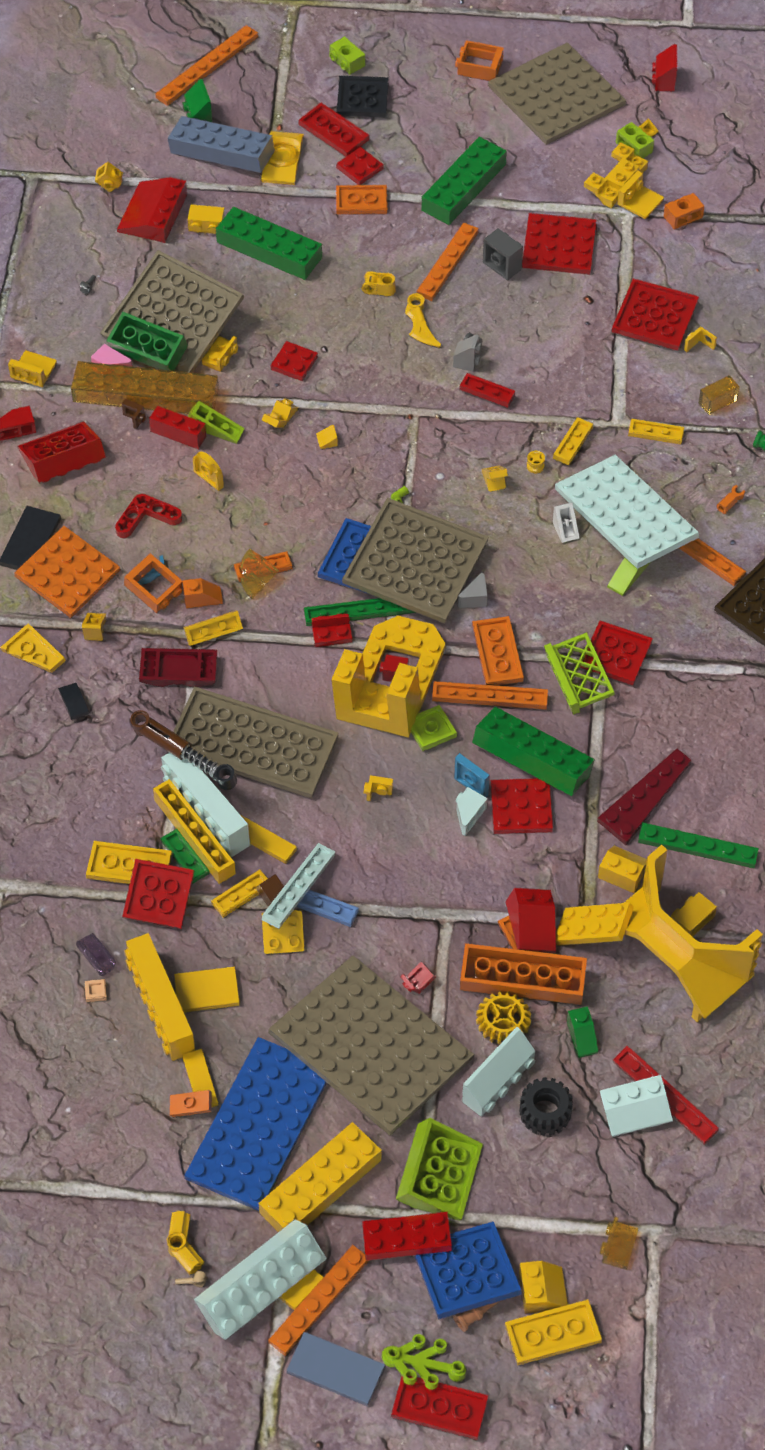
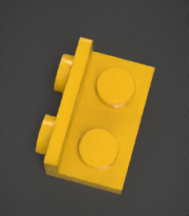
M218 336L203 357L202 365L221 372L224 366L229 364L232 355L238 351L237 337L233 336L231 340Z

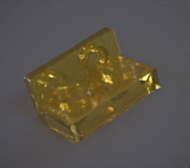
M614 1217L613 1223L609 1222L605 1235L609 1236L607 1242L603 1241L600 1249V1254L603 1255L602 1263L627 1270L639 1228L619 1223V1218Z

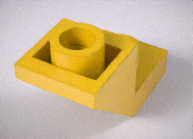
M286 398L276 400L272 412L264 414L262 421L276 428L284 427L296 413L298 407L293 405V401Z

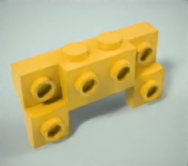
M621 142L611 152V157L618 160L619 163L604 178L593 172L584 182V187L593 192L602 204L609 208H612L617 203L619 189L637 171L644 173L648 168L647 160L635 155V149Z

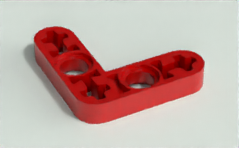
M138 494L117 521L115 529L118 537L127 538L134 532L145 515L169 525H178L182 521V512L178 507L149 495ZM155 507H161L163 509L160 512L153 511ZM131 513H135L138 515L136 518L133 519L128 517V515Z

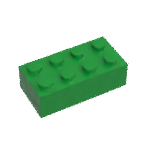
M122 312L106 340L109 347L122 355L171 375L188 347L183 335L126 312Z

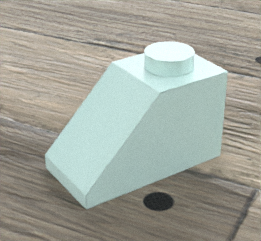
M469 787L464 792H460L456 798V811L461 832L464 836L467 835L487 809V798Z

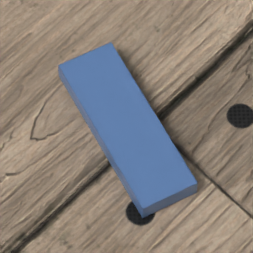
M309 890L296 906L349 927L352 926L359 912L358 907Z

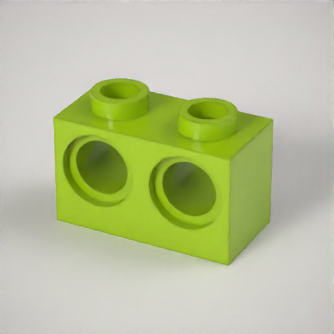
M633 122L617 131L616 144L621 142L635 149L634 154L641 158H645L653 153L654 140Z

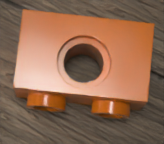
M694 193L685 195L680 199L665 204L663 217L675 230L703 218L704 205Z

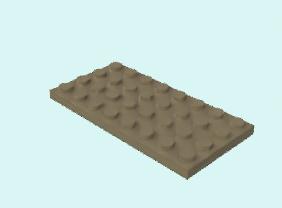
M195 686L173 731L190 742L192 749L195 748V751H200L201 755H206L208 759L211 758L212 762H217L220 765H231L237 775L311 799L338 738V732Z

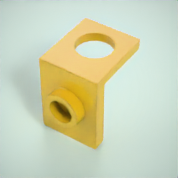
M700 326L686 338L684 351L688 352L700 341L714 350L717 337ZM705 335L710 337L712 343L707 341Z

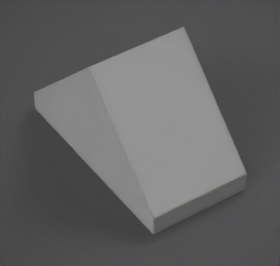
M482 572L458 595L459 608L487 607V589L485 575Z

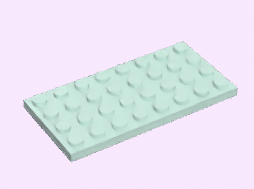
M616 455L555 484V490L569 503L572 502L573 507L637 569L699 538V532Z

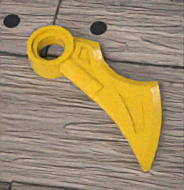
M418 293L408 296L405 314L413 322V328L409 336L424 344L441 347V343L429 330L422 312L425 304L424 297ZM417 300L420 304L413 305L411 302Z

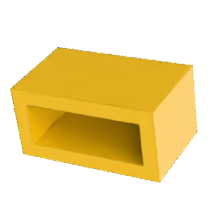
M190 204L187 219L188 231L216 234V227L225 217L224 207Z
M698 892L694 897L690 896L681 909L677 908L672 913L671 918L694 937L715 917L717 906Z

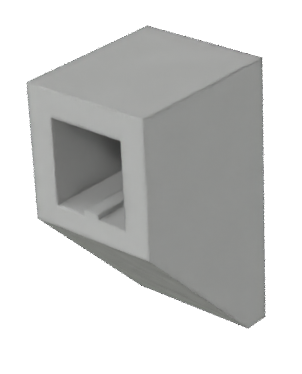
M479 335L471 336L457 343L453 356V368L474 372L475 365H479L481 357L479 355L481 343H478Z

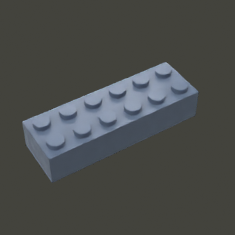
M184 116L180 117L167 138L172 154L259 173L263 171L275 151L272 135Z

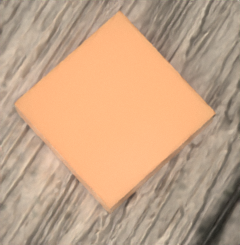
M105 979L85 981L86 1002L107 1000Z

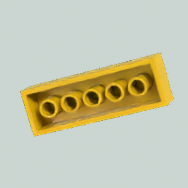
M149 933L126 941L127 949L124 950L128 970L133 972V981L136 988H140V997L143 1004H147L148 1016L155 1023L154 1028L157 1037L162 1039V1048L165 1055H170L171 1060L175 1061L182 1058V1054L195 1051L192 1030Z
M353 1122L350 1123L259 1202V1213L277 1232H280L295 1219L309 1225L382 1161V1150Z

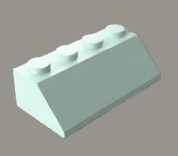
M518 1027L507 1036L463 1083L462 1102L481 1117L485 1112L489 1113L494 1108L498 1098H503L509 1091L510 1085L512 1083L516 1084L522 1077L523 1071L525 1069L529 1070L535 1063V1050Z

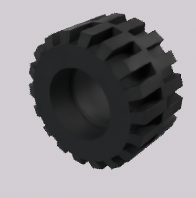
M542 1077V1081L535 1079L533 1084L529 1083L526 1089H523L519 1114L521 1115L522 1123L526 1122L525 1127L528 1130L532 1128V1132L535 1134L541 1132V1136H545L546 1133H549L551 1136L554 1135L555 1131L560 1133L563 1127H567L568 1121L571 1119L573 1097L572 1094H569L568 1087L563 1088L564 1083L561 1081L556 1083L554 1078H551L550 1081L547 1080V1077ZM540 1101H550L557 1106V1109L553 1112L545 1113L539 1111L535 1104Z

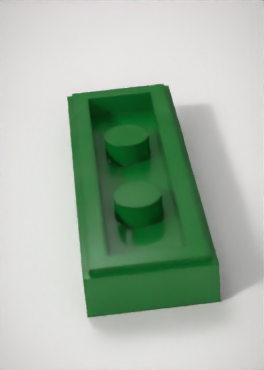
M178 829L161 837V842L167 850L172 851V857L178 865L195 871L192 883L210 874L208 868Z

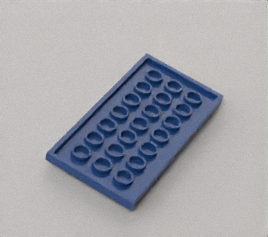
M258 1037L188 1167L184 1179L259 1211V1202L271 1193L327 1082L288 1049Z

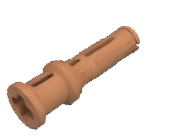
M499 1302L455 1314L453 1319L457 1326L463 1332H466L471 1324L475 1321H480L483 1314Z

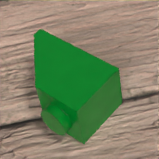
M588 1006L568 1011L567 1025L578 1058L597 1054L598 1046L594 1023Z

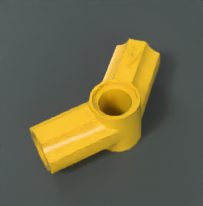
M185 1211L172 1212L169 1236L167 1237L168 1252L177 1259L189 1275L195 1274L204 1265V1261L187 1242L191 1215ZM175 1242L182 1243L179 1247L172 1246Z

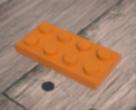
M509 616L472 621L485 685L497 686L523 682V672Z

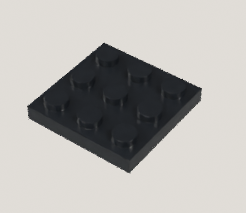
M339 75L337 113L341 116L386 118L389 77Z

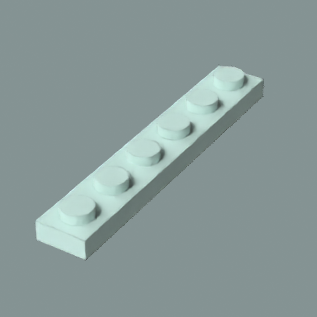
M318 843L263 913L261 920L279 929L334 858L336 851Z

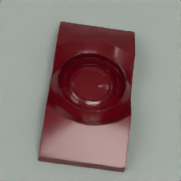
M142 648L139 682L158 687L181 684L192 688L194 686L202 687L215 684L218 652L216 649Z

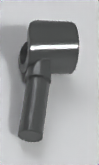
M92 275L86 282L82 281L80 283L82 287L80 291L85 295L90 293L92 289L90 284L96 276Z

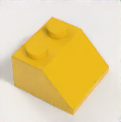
M614 845L606 852L599 866L598 878L635 893L645 873L647 859Z
M545 1261L520 1263L519 1277L525 1314L544 1312L568 1305L561 1266Z

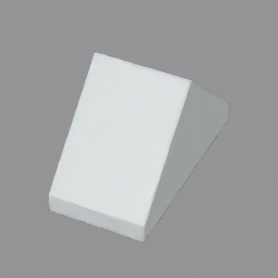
M573 503L555 506L553 524L561 542L579 539Z

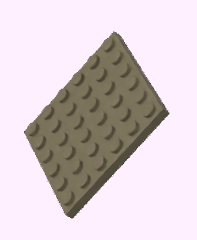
M568 42L488 81V87L545 145L626 105V99Z
M157 250L100 334L108 339L122 312H126L183 335L188 347L173 375L187 382L244 299V295Z
M387 497L342 578V583L445 624L489 537Z

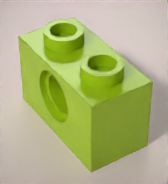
M345 36L329 45L331 60L335 61L348 74L351 75L365 67V53Z

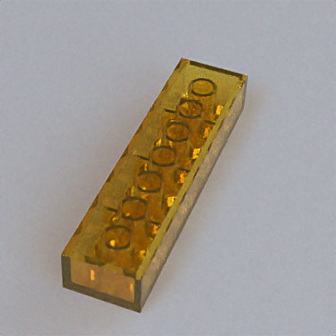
M83 361L77 362L71 386L73 402L122 407V402L127 399L144 406V410H155L158 405L182 414H189L191 408L198 401L215 410L219 391L217 375Z

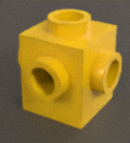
M107 161L97 169L95 182L111 192L121 186L123 172Z

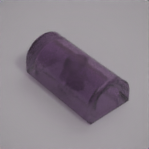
M94 933L76 941L77 948L100 976H104L113 970L116 965L115 959Z

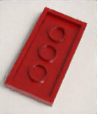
M322 102L298 120V125L344 156H348L370 140L368 133Z
M448 1212L362 1221L366 1261L452 1251Z
M401 1376L391 1418L478 1440L488 1395L439 1382L438 1387L431 1390L425 1386L424 1380L420 1377H417L414 1384L408 1385L403 1381V1376Z

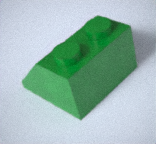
M199 79L184 94L183 110L187 112L186 117L212 122L211 100L203 79Z

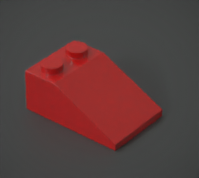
M514 888L505 902L517 950L555 953V904L551 890Z

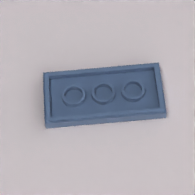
M304 1332L286 1372L368 1406L383 1373L385 1364Z

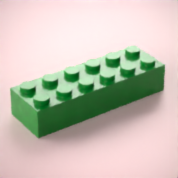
M479 136L422 196L421 211L450 225L506 166L507 150Z
M234 206L216 227L217 243L303 280L307 279L322 259L321 243Z
M496 706L476 726L472 740L473 744L570 796H573L590 777L595 761L594 758Z

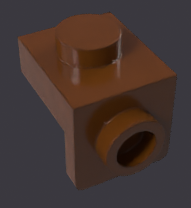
M127 399L122 402L123 415L132 418L133 428L137 429L146 419L144 406Z

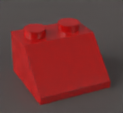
M673 44L656 55V61L652 62V72H655V74H652V84H655V91H675L677 44Z

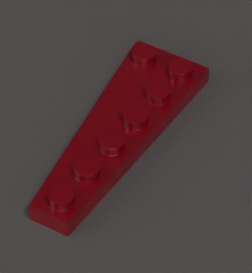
M676 748L597 818V822L624 845H627L640 829L641 824L650 816L652 810L659 805L664 795L670 791L673 784L677 782L689 767L691 759Z

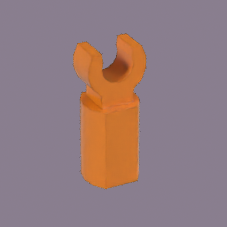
M733 486L731 493H728L717 504L718 511L726 514L738 500L744 498L745 490L737 493L738 486Z

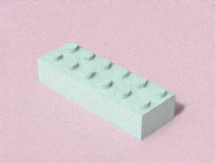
M171 753L161 757V769L164 773L163 781L165 782L168 779L172 781L229 856L233 857L249 847L250 838L247 822L198 766L195 767L193 763H189L188 760H180Z
M295 1219L197 1296L194 1301L214 1333L226 1340L327 1258L307 1225Z

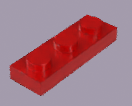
M469 373L465 375L460 384V390L507 408L515 397L516 392Z

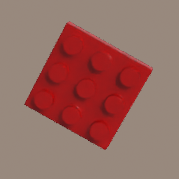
M600 620L591 638V643L607 677L633 686L653 638ZM585 655L582 662L591 664L594 658ZM580 665V668L589 670V668ZM592 670L594 673L601 674L599 671Z
M538 778L491 780L494 834L553 832L550 785Z
M135 859L122 917L182 929L195 871Z

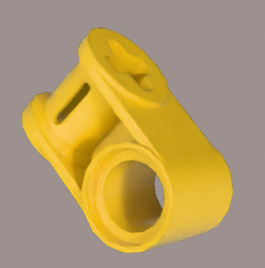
M373 271L365 273V283L362 285L364 293L384 296L395 294L396 286L393 274Z

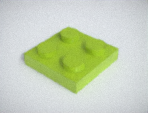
M440 705L418 713L415 718L416 721L411 728V733L422 752L457 737L456 730Z

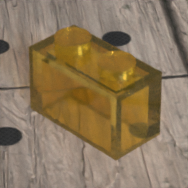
M728 375L700 389L698 403L710 415L737 401L740 386Z

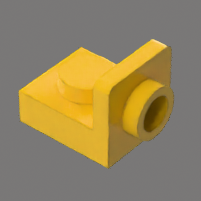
M370 775L369 782H365L363 791L366 794L367 801H371L373 792L379 795H392L393 779Z

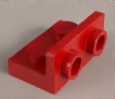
M349 614L312 618L315 647L352 643Z

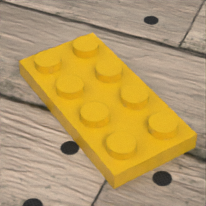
M94 841L86 871V879L130 884L135 859L170 865L172 851Z
M629 902L565 908L556 931V945L622 941L634 909L633 905Z
M589 1300L505 1322V1328L517 1365L602 1342Z

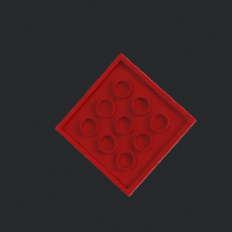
M529 213L522 268L590 275L597 219Z
M633 278L611 332L678 351L698 304L699 296Z

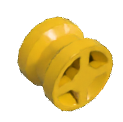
M531 451L527 455V469L531 473H541L544 470L545 455L541 451Z

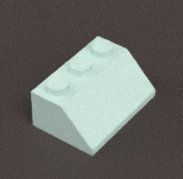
M661 1075L600 1090L612 1137L673 1122Z

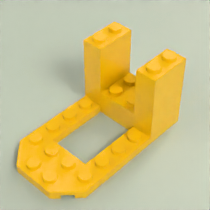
M396 616L373 627L363 653L344 649L331 679L336 719L409 738L412 725H414L415 718L420 712L446 648L445 642L434 624ZM386 649L420 657L416 667L399 663L390 686L372 682Z

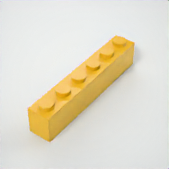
M168 779L153 788L154 801L196 852L215 880L220 884L236 874L235 862L172 781Z

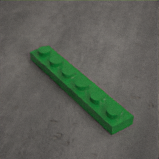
M642 823L638 843L655 847L663 845L668 850L753 869L755 868L759 850L756 847Z

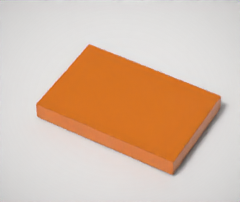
M336 185V214H387V185Z

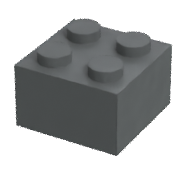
M499 228L484 238L483 263L507 281L522 270L523 246L518 241H515Z

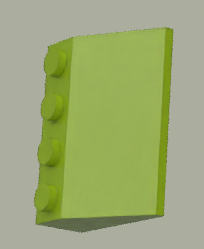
M432 1118L420 1122L416 1128L396 1200L412 1208L430 1213L448 1212V1218L462 1220L483 1143Z

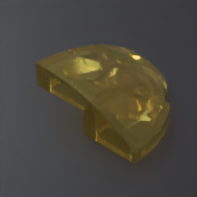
M248 549L241 560L240 570L242 569L243 575L240 579L241 584L247 595L253 599L279 570L251 549Z

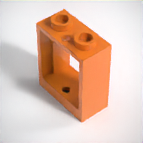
M466 40L464 47L461 46L460 58L457 57L456 59L457 75L487 81L496 78L503 62L504 47ZM468 56L492 60L490 67L467 63L466 61Z
M151 553L124 577V586L156 613L161 609L164 610L169 605L170 600L174 597L177 598L183 591V581ZM153 568L172 584L158 599L138 583Z

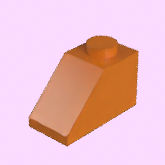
M202 578L182 580L186 608L223 604L220 586Z

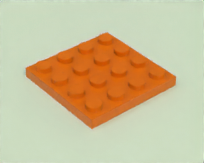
M63 526L14 574L16 578L68 617L72 618L120 571V566L70 529Z

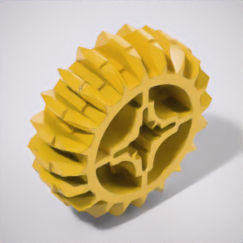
M499 991L498 996L491 993L490 999L485 997L483 1003L479 1004V1010L476 1011V1024L479 1025L478 1030L483 1032L484 1038L490 1036L491 1043L494 1040H498L497 1043L500 1045L516 1027L523 1034L529 1031L528 1026L531 1025V1012L528 1011L529 1006L524 1004L523 998L517 1000V994L511 997L509 991L506 995H502ZM490 1012L493 1014L494 1018L492 1023H490L487 1018ZM515 1013H517L520 1018L518 1024L514 1022Z

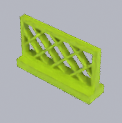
M587 632L553 646L551 643L544 645L547 659L573 715L579 713L580 708L615 695ZM586 640L587 645L585 649L576 647L578 642ZM562 648L570 649L567 656L559 654L558 650ZM573 651L582 653L579 660L570 658ZM585 655L594 658L591 664L582 662ZM568 662L577 664L574 671L565 668ZM580 665L589 668L586 675L577 673ZM592 670L601 673L598 679L590 677ZM575 677L584 679L581 686L572 683ZM587 680L596 683L593 690L584 688ZM599 685L606 686L609 690L604 693L596 692ZM581 692L591 694L589 699L580 701L579 696Z

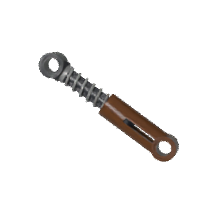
M138 710L131 715L130 721L137 735L146 737L180 760H188L195 767L198 766L200 770H204L206 774L209 773L221 789L231 790L236 786L237 778L231 765H220L217 762H212L211 758L208 759L206 755H201L200 751L197 752L195 748L192 749L190 742L149 717L146 711ZM226 775L230 776L227 779H222Z

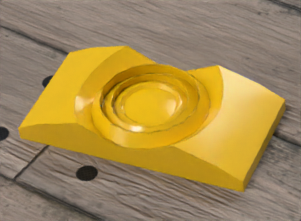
M271 131L269 135H272L275 151L262 171L261 182L295 185L304 134Z

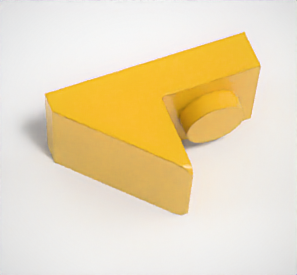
M498 465L482 469L484 480L490 492L506 488L504 478L508 476L506 468Z
M87 613L82 623L85 640L103 641V626L106 622V613Z

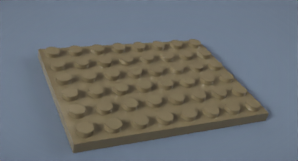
M353 955L273 1024L268 1031L271 1036L388 1135L393 1134L474 1057L471 1051Z

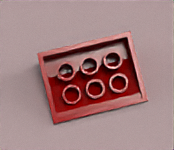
M167 177L139 182L120 221L117 232L165 243L187 197L186 181Z
M84 421L18 446L32 475L39 483L48 482L53 477L64 476L69 471L80 470L85 465L100 462L101 459L106 458L101 438Z

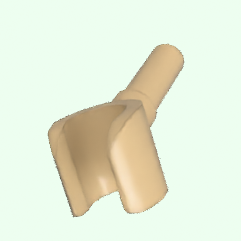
M196 1271L194 1278L175 1279V1284H193L197 1287H203L207 1276L202 1271Z

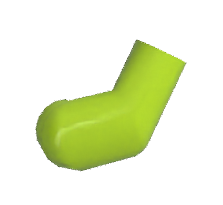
M403 486L392 493L391 499L403 503L402 498L409 494L407 487Z

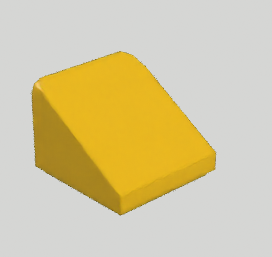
M649 118L639 126L643 132L651 137L659 132Z
M334 425L316 433L320 449L338 446Z

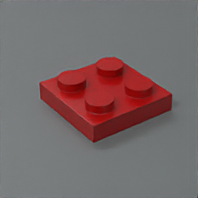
M359 147L336 163V168L357 185H361L382 171L384 164L362 147Z
M286 341L272 362L271 370L303 381L318 358V352Z

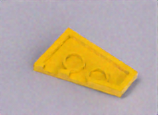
M29 623L0 647L1 651L50 673H53L66 661L64 656Z

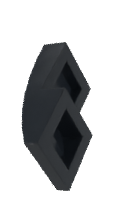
M76 682L58 688L71 720L89 714L85 700Z

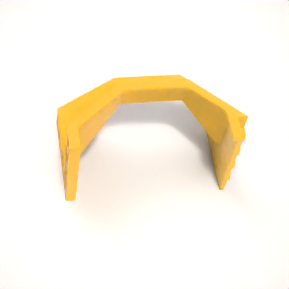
M661 845L647 856L643 887L624 902H630L634 907L625 935L637 938L674 971L693 1002L691 1017L698 1022L702 1018L706 1019L731 995L736 993L739 988L753 978L755 975L754 969L757 966L756 961L760 954L759 948L762 945L763 934L756 929L737 945L705 943L694 939L660 907L658 892L661 890L667 849Z

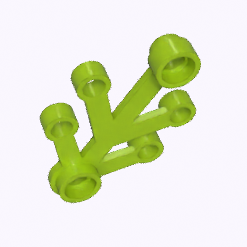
M421 1334L414 1335L411 1342L399 1348L388 1346L382 1351L381 1357L384 1364L391 1368L396 1367L403 1376V1381L408 1385L416 1382L418 1373L428 1389H436L439 1378L435 1374H430L426 1368L447 1372L449 1378L456 1382L462 1381L466 1375V1366L461 1361H454L449 1364L429 1359L437 1354L446 1352L447 1343L443 1339H436L432 1347L414 1356L408 1355V1353L415 1349H422L425 1346V1337ZM404 1363L412 1365L415 1370L408 1369Z

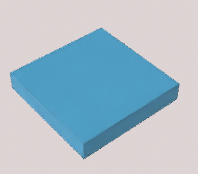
M459 753L455 757L454 779L466 788L469 787L487 797L490 775Z

